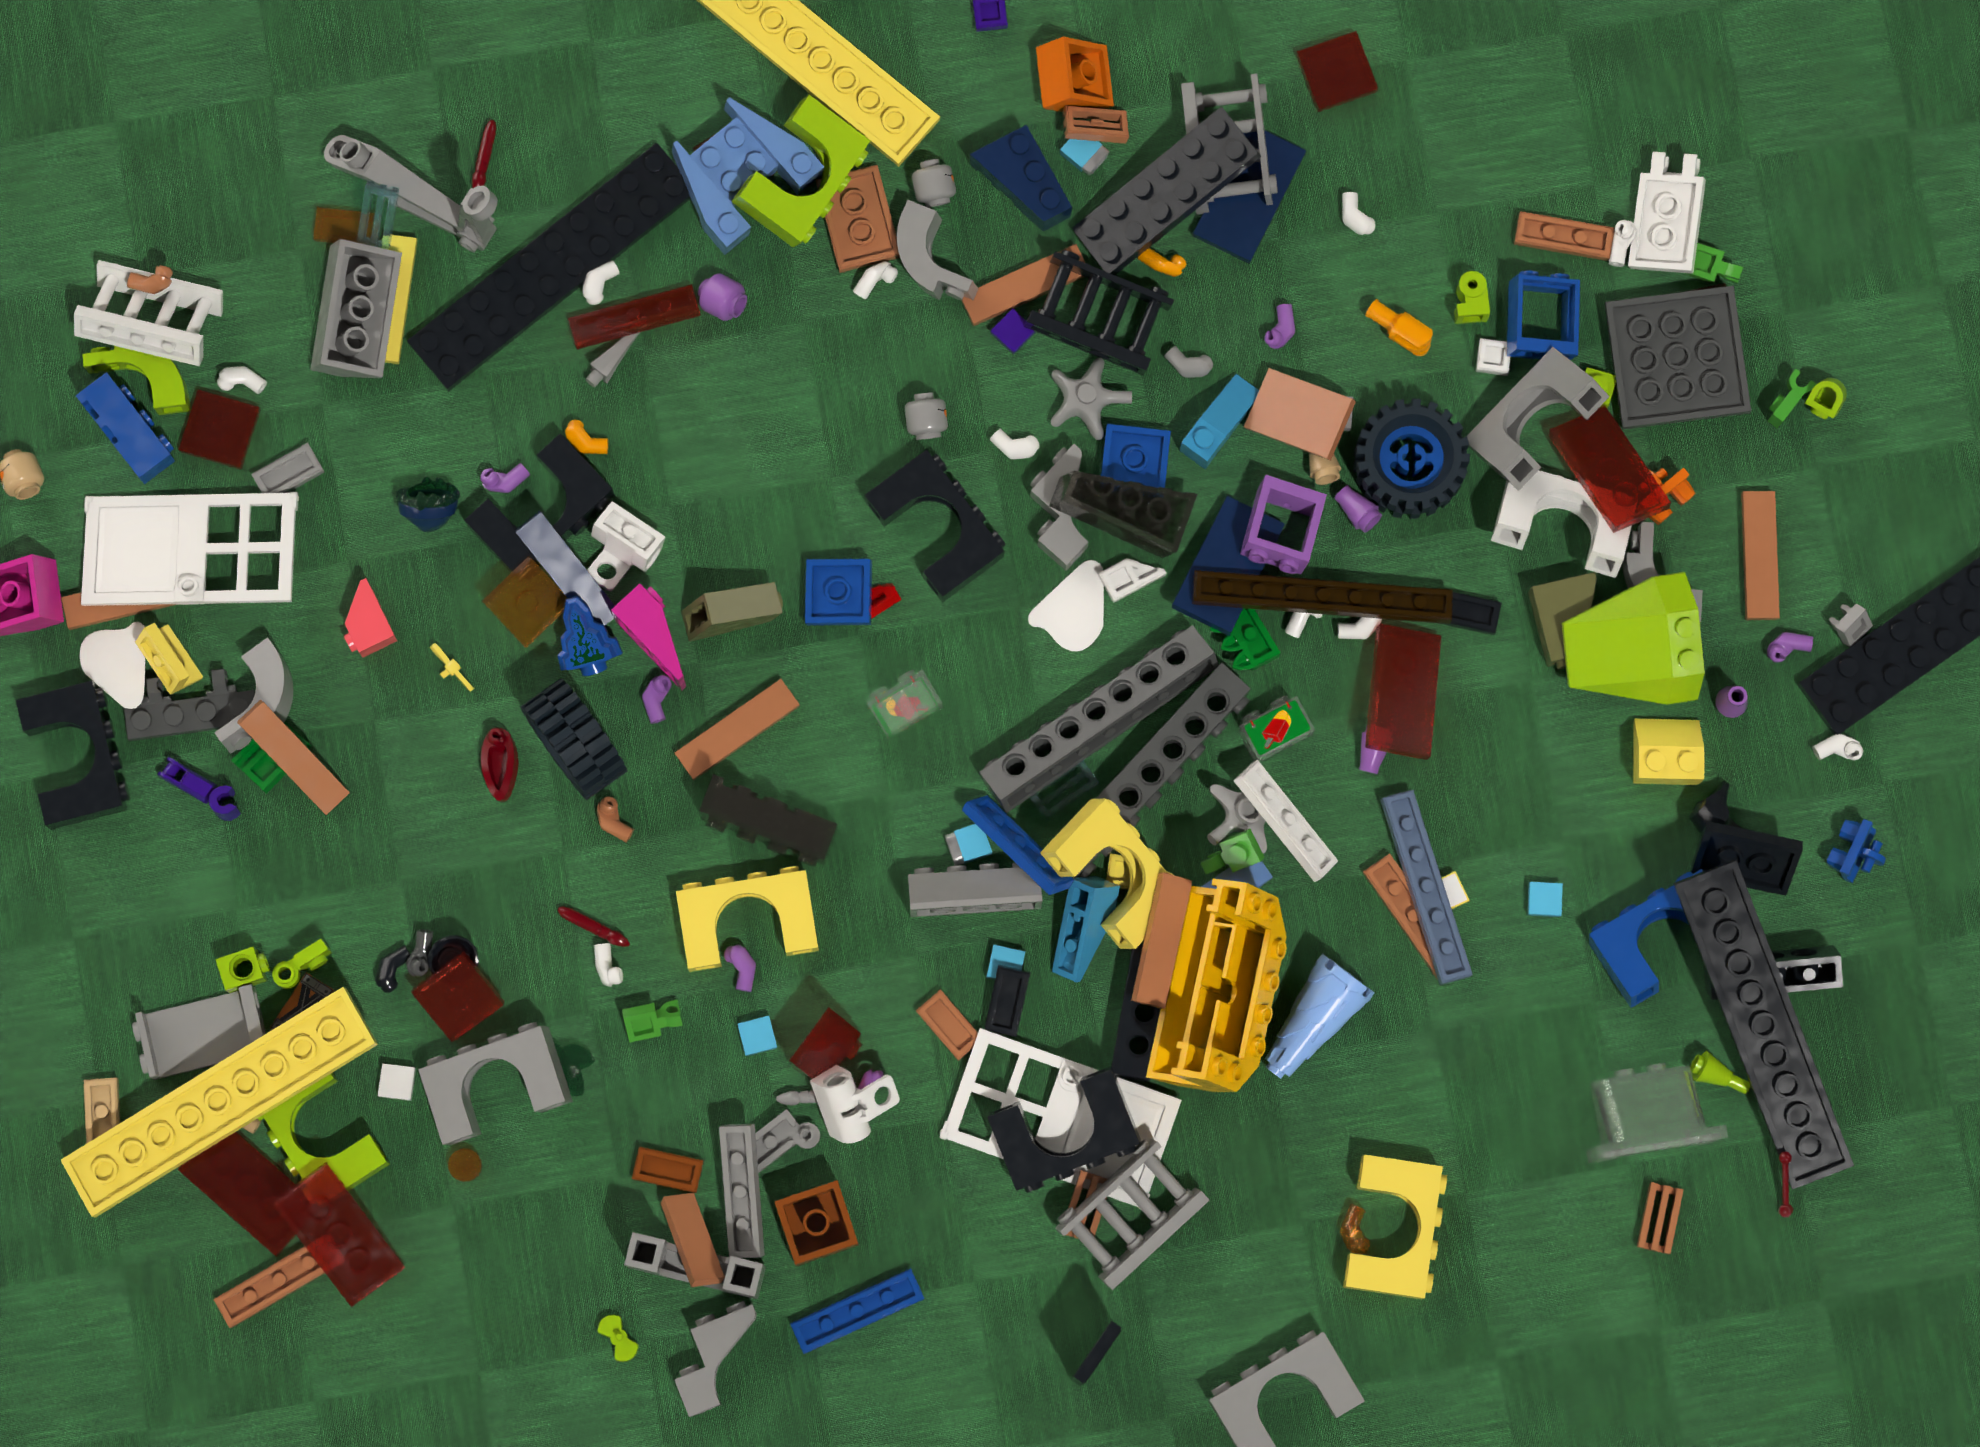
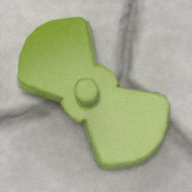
M607 1315L601 1319L597 1332L610 1338L611 1343L615 1346L614 1359L618 1362L632 1360L638 1353L639 1344L628 1338L627 1333L623 1330L621 1316Z

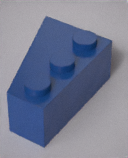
M107 372L75 395L144 484L175 462L170 454L174 450L173 446L163 434L157 437L150 429L155 425L144 409L139 412L136 411L131 404L136 400L124 384L118 387Z

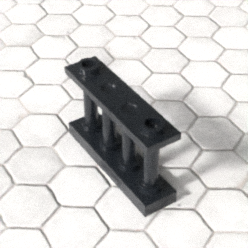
M1062 250L1059 253L1055 251L1050 263L1059 266L1044 306L1042 309H1038V312L1033 310L1030 312L1024 327L1144 375L1151 361V358L1145 356L1144 347L1159 309L1162 308L1169 311L1174 303V299L1169 298V293L1161 288L1152 286L1151 289H1147L1079 261L1080 257L1073 252ZM1072 271L1089 278L1073 320L1065 324L1055 320L1056 315L1054 313ZM1100 284H1104L1118 290L1102 333L1094 336L1085 332L1086 327H1084ZM1133 296L1148 302L1133 343L1128 345L1126 349L1115 344L1114 336L1129 298Z

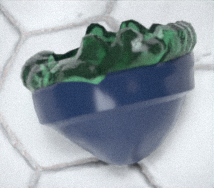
M425 476L419 484L398 489L395 494L398 500L400 515L404 516L423 532L435 531L444 526L450 517L456 513L458 499L460 498V493L456 486L449 482H444L442 478H436L433 481L428 476Z

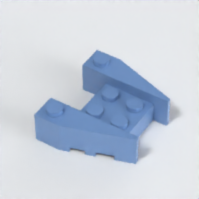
M730 97L726 100L724 107L725 112L732 119L729 124L691 155L688 154L678 141L673 143L672 148L673 157L687 186L691 201L696 208L702 228L724 255L749 236L751 226L736 210L735 204L731 201L751 174L758 171L768 179L777 171L791 189L799 195L821 177L824 170L823 164L804 142Z

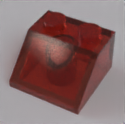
M828 1007L789 1060L790 1065L806 1078L812 1080L835 1065L841 1066L846 1058L852 1060L863 1046L859 1042L862 1035Z

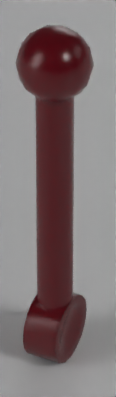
M1786 1151L1781 1152L1779 1155V1161L1782 1163V1205L1778 1210L1779 1214L1785 1218L1793 1213V1207L1789 1204V1163L1792 1156Z

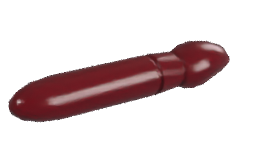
M493 119L486 124L483 131L475 172L472 175V188L484 186L486 183V172L497 130L496 122Z
M562 906L557 909L559 915L565 920L596 936L598 935V937L607 939L613 945L628 947L630 945L628 939L617 930H611L600 922L572 908Z

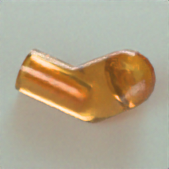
M1350 1204L1341 1225L1340 1234L1348 1250L1352 1253L1365 1254L1370 1248L1369 1239L1364 1237L1359 1225L1366 1210Z

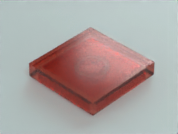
M1357 31L1299 50L1296 53L1318 112L1378 92L1377 83Z
M198 389L178 449L179 452L242 470L261 411L260 407Z
M465 952L455 957L411 991L451 1042L457 1040L501 1008L505 1003Z

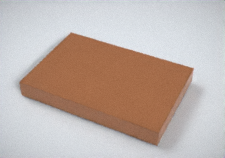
M878 165L850 171L848 175L851 177L848 185L841 193L836 191L831 198L834 205L825 216L839 273L900 258L897 237ZM822 178L816 180L817 189L820 186Z
M1268 368L1244 428L1331 461L1356 401Z

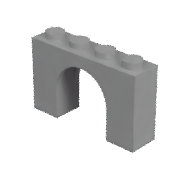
M1552 347L1466 436L1469 447L1487 465L1517 490H1520L1541 468L1531 455L1520 446V434L1528 419L1547 405L1563 403L1588 420L1610 396L1590 375Z
M537 1022L529 1023L519 1027V1033L507 1037V1034L503 1033L487 1039L488 1045L479 1048L476 1047V1044L462 1047L457 1050V1056L446 1059L445 1055L437 1056L426 1061L428 1066L418 1069L442 1145H453L481 1135L470 1099V1086L477 1071L485 1064L494 1060H506L519 1070L523 1076L534 1112L543 1113L573 1102L549 1027L538 1026Z
M632 1232L624 1263L625 1266L630 1269L689 1283L676 1244ZM717 1255L725 1278L722 1283L704 1285V1287L758 1300L766 1269L764 1264L733 1256Z
M1314 1330L1297 1339L1298 1347L1289 1352L1283 1347L1268 1356L1271 1363L1259 1369L1258 1365L1255 1364L1240 1373L1242 1380L1231 1386L1226 1381L1211 1390L1214 1397L1209 1399L1208 1402L1235 1447H1276L1259 1418L1257 1404L1259 1394L1264 1385L1279 1374L1292 1373L1309 1380L1317 1389L1333 1418H1338L1365 1401L1324 1332L1316 1335Z

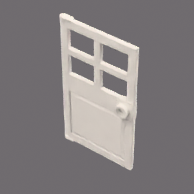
M298 492L86 496L84 501L86 526L81 605H190L292 602ZM251 506H282L280 542H250ZM210 507H240L238 543H208ZM280 553L278 589L247 590L249 554ZM208 554H238L236 590L206 591Z
M980 1028L948 1120L945 1121L943 1129L940 1130L939 1138L943 1140L948 1139L1003 1159L993 1131L989 1142L958 1131L971 1092L1002 1102L1001 1108L1020 1101L1024 1111L1043 1117L1036 1135V1140L1042 1146L1060 1153L1075 1151L1087 1143L1094 1131L1093 1114L1080 1080L1081 1077L1099 1070ZM988 1044L1019 1054L1006 1093L975 1083ZM1029 1058L1060 1069L1047 1107L1015 1097ZM1117 1077L1141 1141L1146 1140L1148 1142L1151 1139L1158 1141L1162 1147L1154 1155L1161 1161L1182 1100ZM1117 1153L1104 1157L1106 1162L1097 1167L1087 1169L1086 1165L1073 1169L1075 1174L1063 1179V1181L1075 1185L1080 1170L1108 1179L1133 1155L1128 1154L1118 1157ZM1143 1163L1129 1177L1149 1198V1192L1155 1175ZM1085 1179L1083 1188L1088 1189L1091 1180ZM1098 1183L1096 1189L1099 1188L1102 1184ZM1120 1185L1108 1196L1138 1207Z

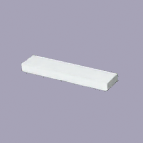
M1258 760L1251 763L1233 780L1314 882L1320 880L1338 862L1337 858Z

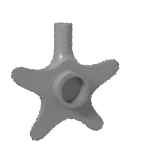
M1096 358L1083 377L1077 380L1071 379L1060 370L1055 369L1052 371L1051 376L1061 389L1064 400L1052 417L1051 425L1058 427L1069 418L1077 416L1086 424L1093 438L1101 440L1104 437L1101 424L1102 409L1112 403L1132 404V391H1112L1102 386L1101 376L1105 363L1102 358Z
M1213 784L1210 787V793L1222 805L1226 817L1221 825L1207 835L1209 842L1217 845L1233 832H1243L1251 829L1264 854L1267 850L1264 818L1243 792L1238 793L1221 785Z

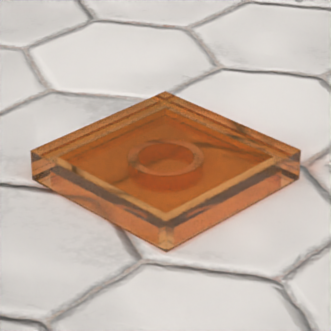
M528 556L482 602L510 633L527 648L564 612L565 603L568 598L535 561Z

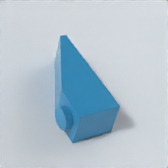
M1236 374L1181 442L1179 451L1206 470L1252 408L1259 390Z
M1097 876L1073 878L1074 881L1067 893L1052 972L1074 982H1080L1106 933L1101 927V923L1115 910L1120 885Z

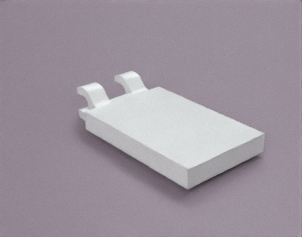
M1666 152L1652 153L1650 173L1640 174L1634 218L1636 236L1631 242L1628 262L1630 269L1693 274L1706 183L1704 177H1697L1700 170V159H1697V154H1684L1682 173L1667 172L1669 157H1666Z

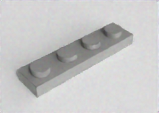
M755 1124L722 1125L719 1127L729 1257H762L765 1253Z

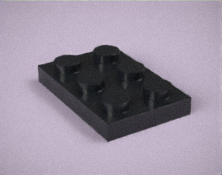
M1706 821L1690 872L1694 874L1701 869L1706 871L1735 859L1747 888L1786 896L1803 851V841Z

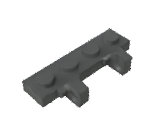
M225 669L211 670L214 690L206 691V697L172 701L171 696L164 697L163 683L159 677L146 679L148 696L143 697L142 705L133 709L124 708L127 738L129 741L218 730L248 708L254 698L255 691L237 692L236 685L228 684L227 671Z

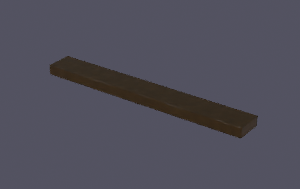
M1195 570L1192 604L1450 624L1452 621L1453 590Z

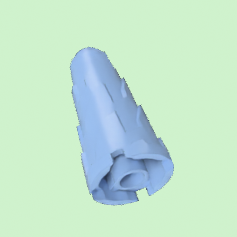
M1322 953L1317 959L1307 982L1297 996L1289 1016L1276 1037L1278 1038L1265 1057L1269 1061L1266 1068L1280 1079L1285 1074L1290 1077L1306 1059L1308 1060L1317 1049L1335 1035L1356 1012L1369 1002L1375 992Z

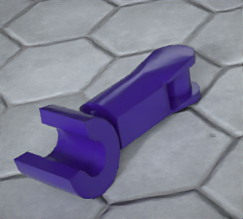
M170 757L166 759L168 764L163 772L159 771L157 773L164 781L205 804L209 802L211 809L221 820L232 821L241 814L233 804L221 806L224 800L232 799L236 793L230 786L217 787V784ZM179 770L185 773L180 782L174 779Z

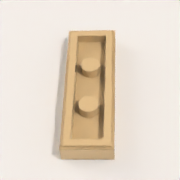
M118 1078L84 1080L87 1144L121 1123Z

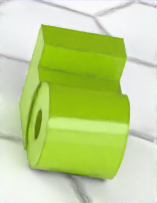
M1477 271L1466 272L1461 276L1457 285L1456 294L1462 303L1457 304L1454 310L1455 324L1487 322L1490 315L1486 279Z

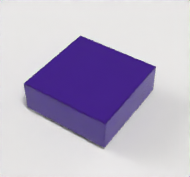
M972 0L976 32L1008 28L1005 0Z
M1012 308L990 331V334L1014 355L1036 332L1025 328L1026 320Z

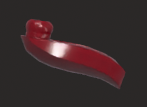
M496 727L487 733L483 741L481 767L486 786L491 795L497 801L505 802L511 796L515 786L519 764L518 751L511 734L503 728Z

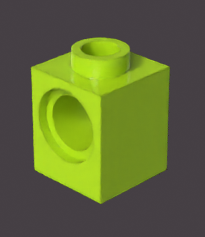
M254 947L215 959L225 991L228 993L239 991L238 987L250 984L254 986L268 981L265 972L270 971L264 952L259 954L258 950ZM243 961H251L253 966L251 974L244 978L239 977L237 974L238 965Z

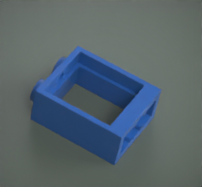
M1526 270L1521 271L1509 281L1507 356L1541 359L1552 347L1569 360L1578 355L1580 280L1569 279L1568 274L1557 273L1546 277L1539 276L1537 271ZM1523 291L1562 294L1561 341L1522 337Z

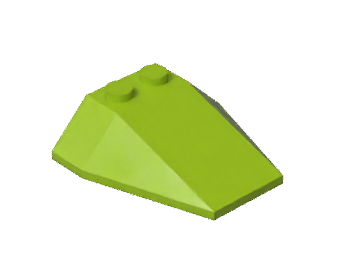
M1685 572L1652 576L1561 623L1568 687L1666 705L1698 700L1705 674L1699 609Z

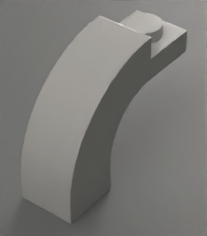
M907 200L897 227L898 252L907 272L923 291L940 300L944 289H946L945 293L957 300H962L963 297L974 300L978 287L973 280L941 268L934 263L932 244L942 218L937 211Z
M1641 522L1637 527V531L1632 530L1630 549L1635 550V553L1627 552L1622 562L1623 575L1628 589L1652 576H1659L1653 563L1654 522ZM1691 589L1699 609V619L1701 622L1703 590Z
M268 637L241 656L252 671L256 681V691L251 704L244 712L215 732L230 754L235 750L246 747L250 743L252 738L237 721L259 700H262L283 723L290 712L293 700L291 672L285 660Z

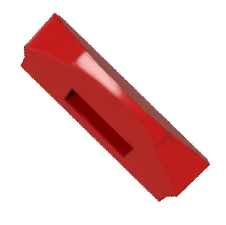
M892 583L879 584L872 588L871 619L902 600Z

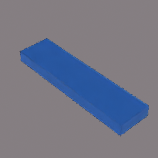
M986 795L965 803L962 811L1048 895L1070 888L1074 879L1072 877H1060L1040 854L1043 849L990 797Z
M909 1269L790 1323L803 1354H806L925 1298L912 1270Z

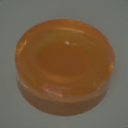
M463 1148L455 1151L450 1156L448 1169L450 1174L458 1181L470 1182L481 1173L482 1161L475 1151Z

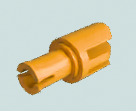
M1378 299L1373 301L1365 316L1387 329L1390 340L1416 356H1424L1428 353L1433 336L1431 328L1408 312L1398 314L1382 304Z

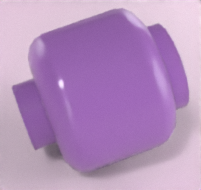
M719 273L709 279H705L699 286V303L703 311L722 321L730 320L733 317L737 318L744 311L747 304V296L745 295L744 286L739 282Z

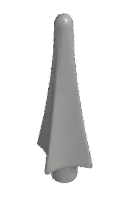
M646 317L642 318L624 337L590 363L592 367L590 369L591 373L585 379L588 384L594 388L601 380L608 384L626 352L648 324L649 320Z

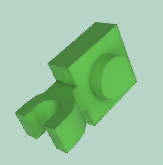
M1697 243L1693 274H1683L1714 284L1718 275L1738 284L1743 267L1722 261L1724 251Z
M1796 368L1787 380V386L1790 391L1788 395L1784 397L1779 394L1769 407L1773 414L1767 422L1777 429L1802 396L1807 395L1816 385L1811 380L1805 387H1799L1796 384V378L1801 372Z
M1251 829L1223 839L1219 843L1222 850L1209 854L1207 856L1208 859L1203 860L1201 865L1206 874L1216 871L1229 864L1232 872L1259 863L1265 857Z
M678 999L666 1002L659 1010H656L654 1003L622 1010L629 1043L662 1036L660 1028L683 1026Z

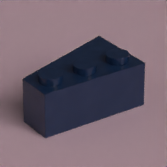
M1027 125L970 154V165L976 171L982 173L998 191L1006 195L1042 231L1071 217L1072 206Z

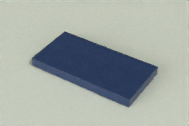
M1257 131L1244 133L1254 148L1259 149ZM1265 131L1269 173L1270 175L1276 174L1278 193L1272 194L1273 205H1266L1264 192L1214 198V202L1208 203L1209 212L1203 213L1193 232V237L1248 264L1251 263L1306 154V150ZM1254 162L1230 183L1262 179L1261 162Z
M1229 496L1226 497L1171 607L1230 636L1243 608L1193 605L1194 571L1260 575L1266 564L1252 562L1248 557L1240 555L1252 507ZM1263 513L1257 537L1276 543L1285 523Z

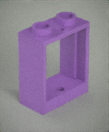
M1265 475L1257 489L1240 555L1248 557L1249 560L1255 563H1267L1279 567L1285 573L1302 574L1311 557L1327 494ZM1266 502L1310 516L1301 552L1257 537Z

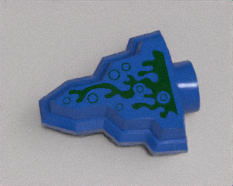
M578 596L566 600L563 614L566 631L560 638L562 650L558 653L560 670L580 668L582 676H590L608 668L606 661L623 654L617 638L609 636L605 625L594 621L590 608Z

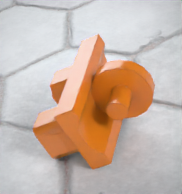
M1683 467L1662 484L1661 480L1668 476L1664 468H1661L1656 473L1648 468L1641 472L1645 482L1638 487V490L1642 495L1646 494L1649 490L1654 492L1643 500L1635 511L1640 517L1646 514L1653 522L1660 525L1673 513L1663 501L1667 495L1671 494L1678 504L1682 506L1696 494L1691 484L1686 480L1690 474Z

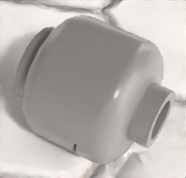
M939 159L921 162V169L914 171L912 174L916 200L919 203H925V206L928 208L951 203L950 198L956 193L951 167L946 164L940 165Z
M933 392L914 394L915 401L908 402L905 405L908 433L916 435V440L941 437V432H944L948 427L945 401L938 398L934 399Z

